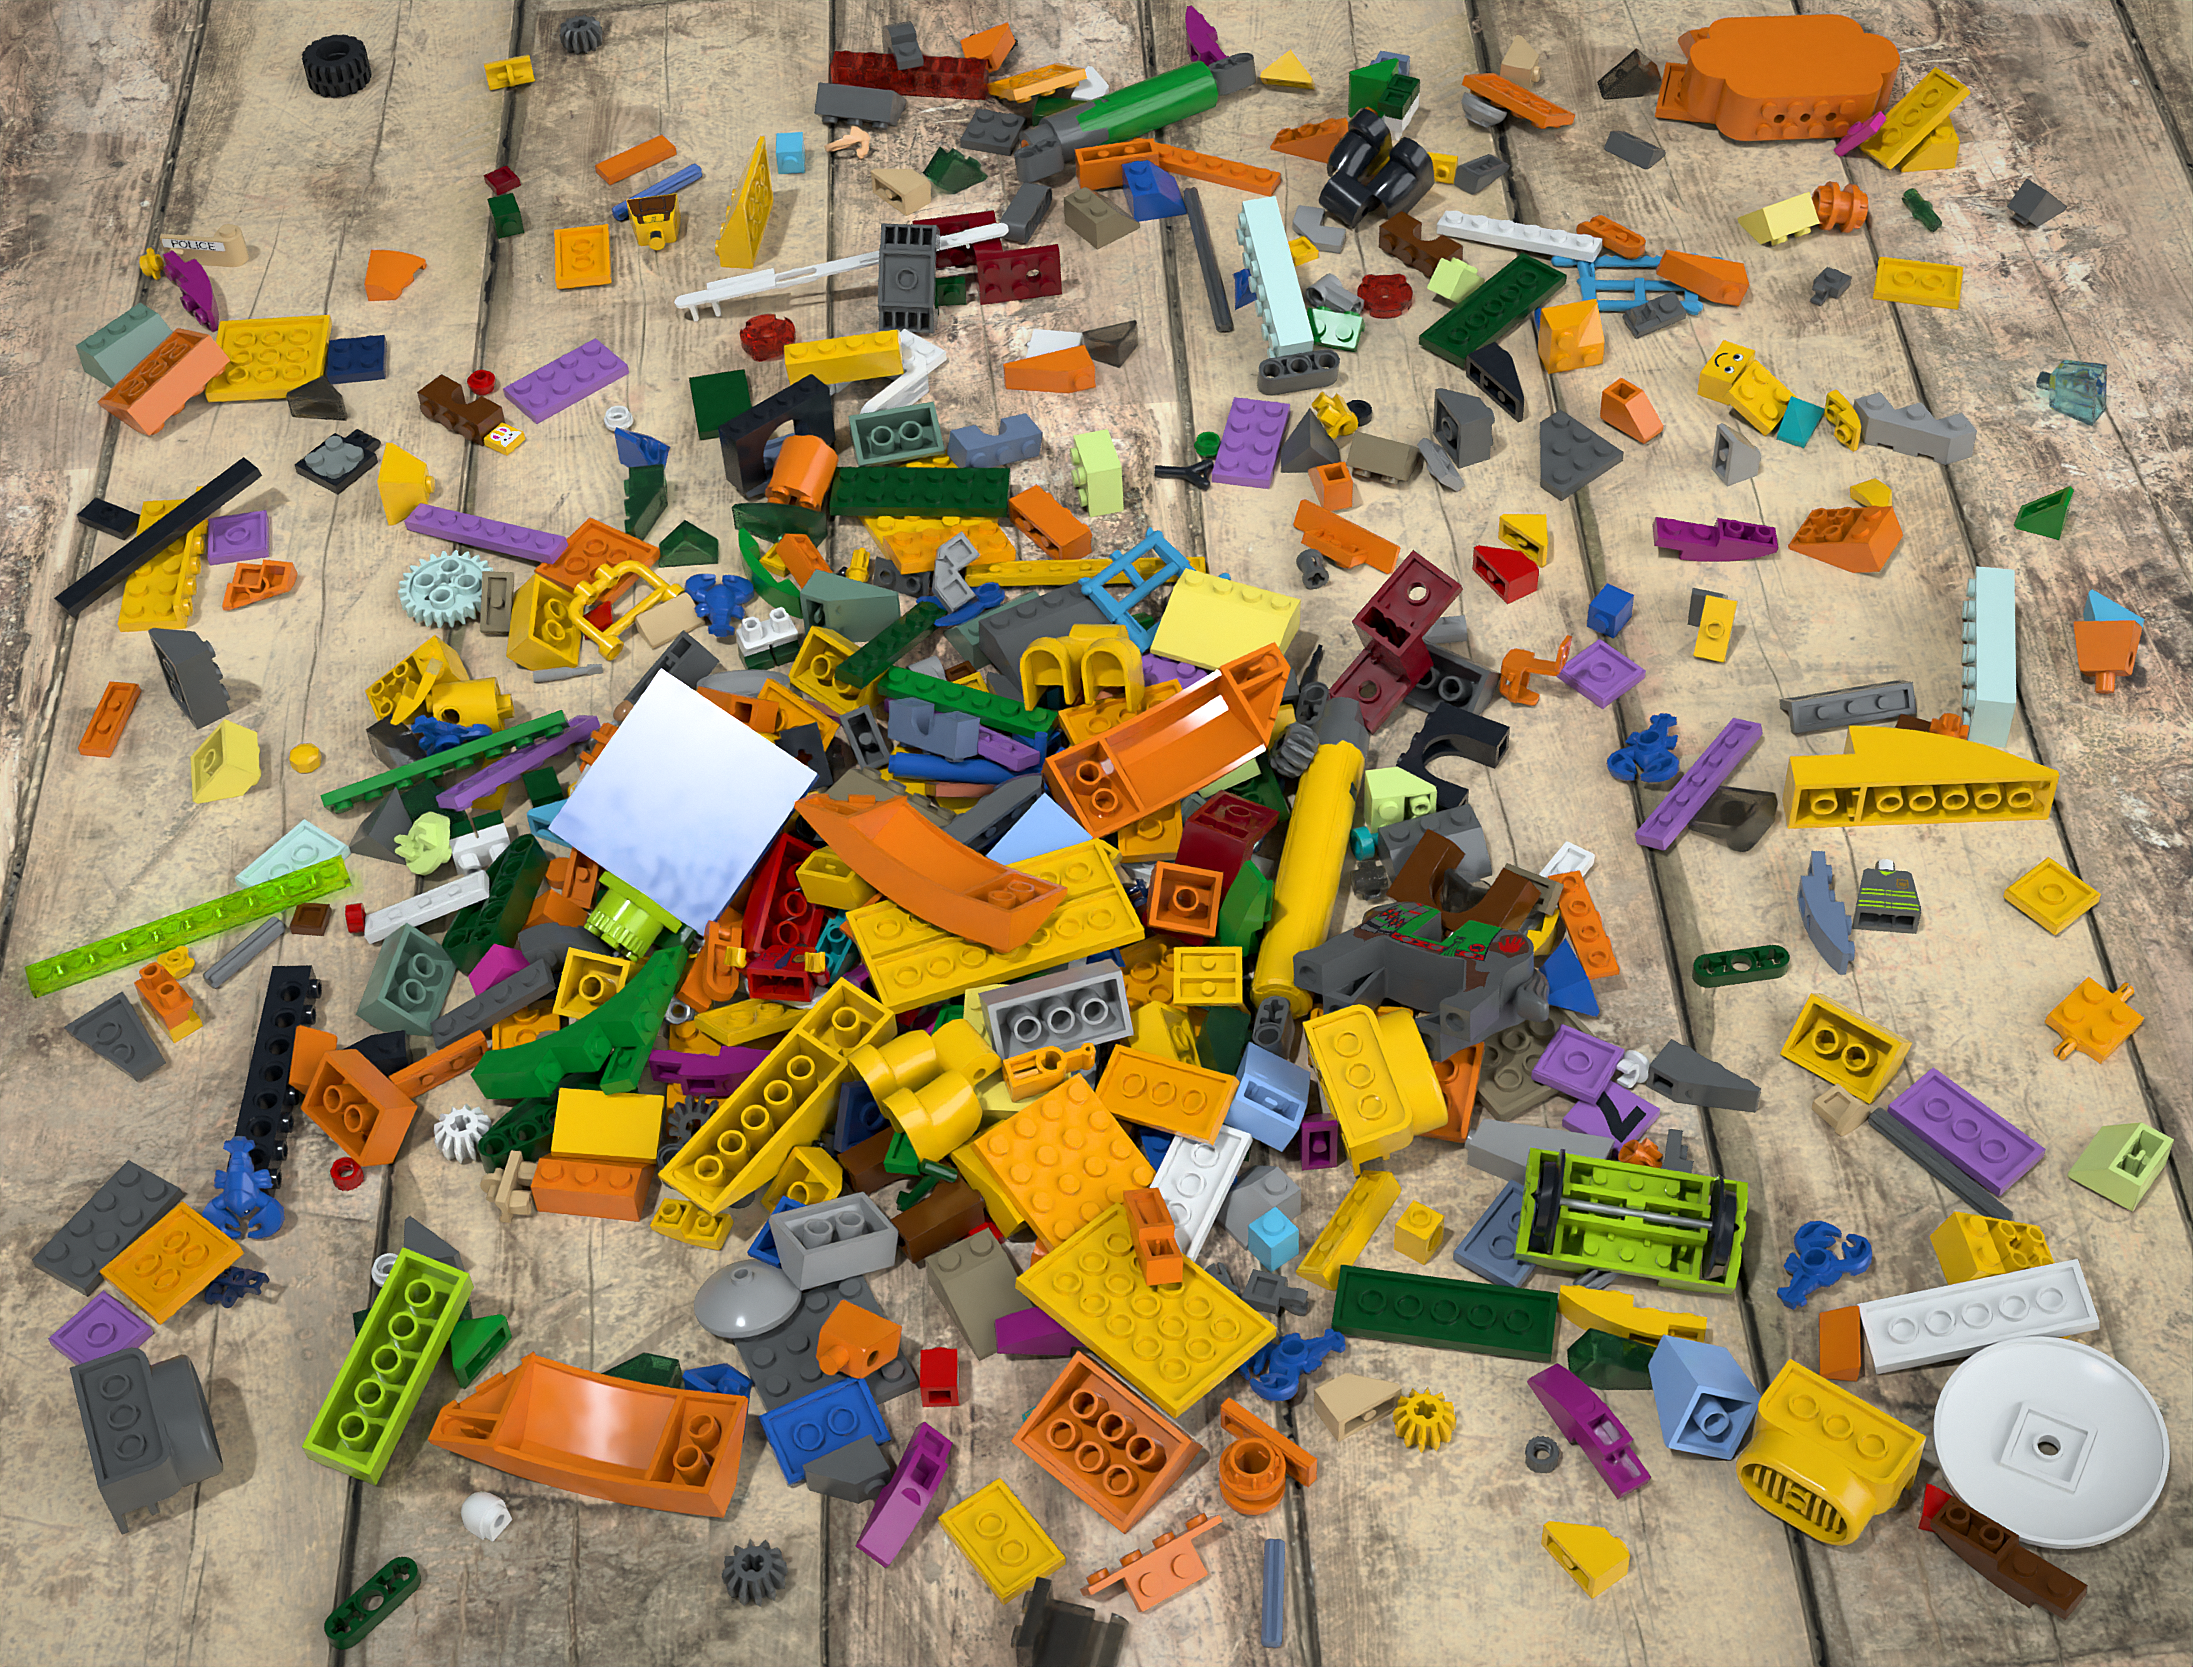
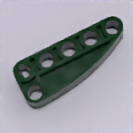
M524 834L516 838L485 871L489 877V898L459 909L442 941V948L460 972H472L493 944L514 949L518 940V933L521 932L550 864L549 857L533 834Z
M612 1054L608 1055L599 1071L565 1073L550 1097L525 1098L500 1118L478 1142V1150L484 1171L488 1174L494 1173L496 1168L505 1170L511 1150L521 1151L523 1160L533 1163L538 1162L539 1158L551 1153L560 1088L603 1091L599 1085ZM638 1087L626 1093L639 1094Z

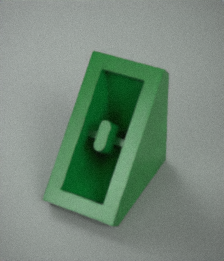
M2069 486L2022 505L2014 526L2022 531L2059 540L2067 521L2074 489Z
M497 1314L456 1323L450 1338L453 1368L459 1386L466 1389L512 1338L507 1318L504 1315Z

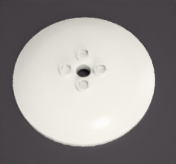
M2029 1336L2001 1341L1980 1350L1964 1361L1946 1382L1940 1394L1934 1415V1450L1938 1465L1952 1492L1963 1503L2018 1534L2019 1541L2035 1546L2055 1549H2076L2105 1543L2119 1537L2138 1524L2152 1509L2162 1491L2168 1473L2170 1450L2167 1429L2162 1414L2148 1390L2127 1368L2113 1358L2092 1347L2071 1340L2056 1337ZM2041 1442H2050L2057 1447L2058 1453L2052 1456L2045 1455L2040 1452L2037 1445Z

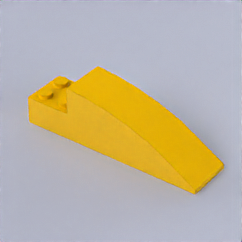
M1848 726L1843 754L1789 757L1782 802L1788 829L2048 820L2060 775L2057 770L1985 744L1960 738L1899 728Z
M840 977L658 1173V1177L711 1216L716 1215L767 1183L778 1174L795 1146L811 1147L814 1140L817 1141L821 1138L822 1132H827L836 1124L842 1083L855 1081L845 1057L864 1044H871L876 1049H879L890 1042L897 1035L895 1012L843 977Z

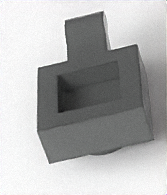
M1826 267L1813 281L1812 290L1816 293L1810 299V302L1821 306L1829 296L1837 299L1850 286L1852 276L1842 273L1837 269Z
M1256 1269L1252 1270L1242 1295V1300L1253 1309L1277 1314L1280 1306H1282L1294 1315L1305 1316L1309 1307V1302L1306 1301L1308 1291L1301 1288L1288 1287L1287 1277Z

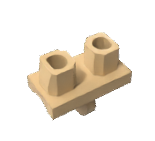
M511 1150L505 1170L496 1168L494 1173L485 1174L480 1182L481 1189L487 1193L486 1200L495 1202V1205L502 1211L499 1218L500 1222L511 1223L513 1214H531L534 1201L532 1191L521 1189L522 1186H531L538 1164L524 1161L521 1151Z

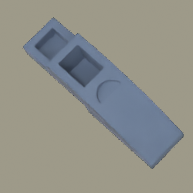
M1811 851L1808 876H1801L1797 893L1799 912L1808 936L1817 951L1839 975H1846L1848 961H1854L1855 956L1854 941L1848 940V935H1851L1852 930L1851 915L1845 914L1844 902H1835V891L1829 890V884L1832 883V865H1826L1825 851Z

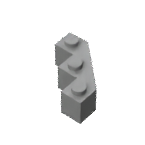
M1881 392L1854 400L1853 408L1861 423L1860 439L1864 444L1877 447L1878 443L1893 446L1894 452L1917 457L1919 453L1934 457L1933 462L1944 465L1972 457L1977 430L1963 413L1935 420L1921 402L1895 410Z

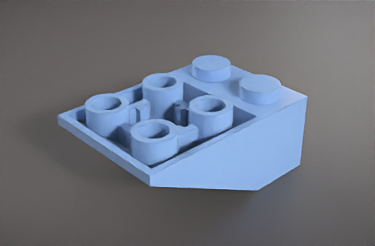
M1249 1042L1236 1074L1240 1084L1223 1123L1249 1133L1253 1138L1282 1152L1299 1130L1308 1103L1311 1072Z

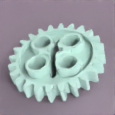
M455 550L451 556H447L445 551H442L441 557L438 558L434 554H430V561L419 559V567L411 565V573H403L404 581L399 582L400 590H398L402 609L406 610L409 618L414 616L416 623L425 620L426 626L429 627L433 622H437L438 628H441L444 622H448L449 626L453 627L457 620L462 624H466L465 618L468 616L472 619H477L475 612H481L482 571H493V568L489 567L487 560L481 562L479 555L471 558L470 553L467 551L462 556H459L458 550Z

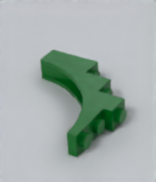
M655 952L641 971L623 989L591 1013L567 1027L535 1041L511 1048L486 1051L470 1075L486 1099L550 1097L565 1073L599 1071L613 1048L646 1046L661 1024L656 1014L679 980L680 975L666 952Z

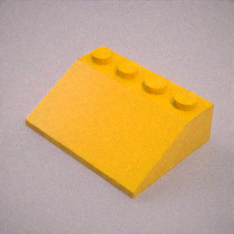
M759 136L740 176L737 188L732 190L731 206L726 208V221L721 223L720 240L717 239L715 242V255L719 256L721 267L753 269L774 203L765 136Z

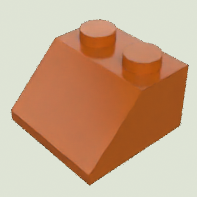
M1157 861L1150 876L1147 898L1148 927L1214 938L1223 872Z

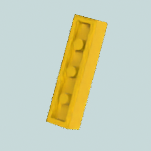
M1364 1170L1295 1271L1298 1276L1327 1290L1335 1291L1337 1289L1341 1265L1352 1266L1401 1193V1187L1392 1172Z

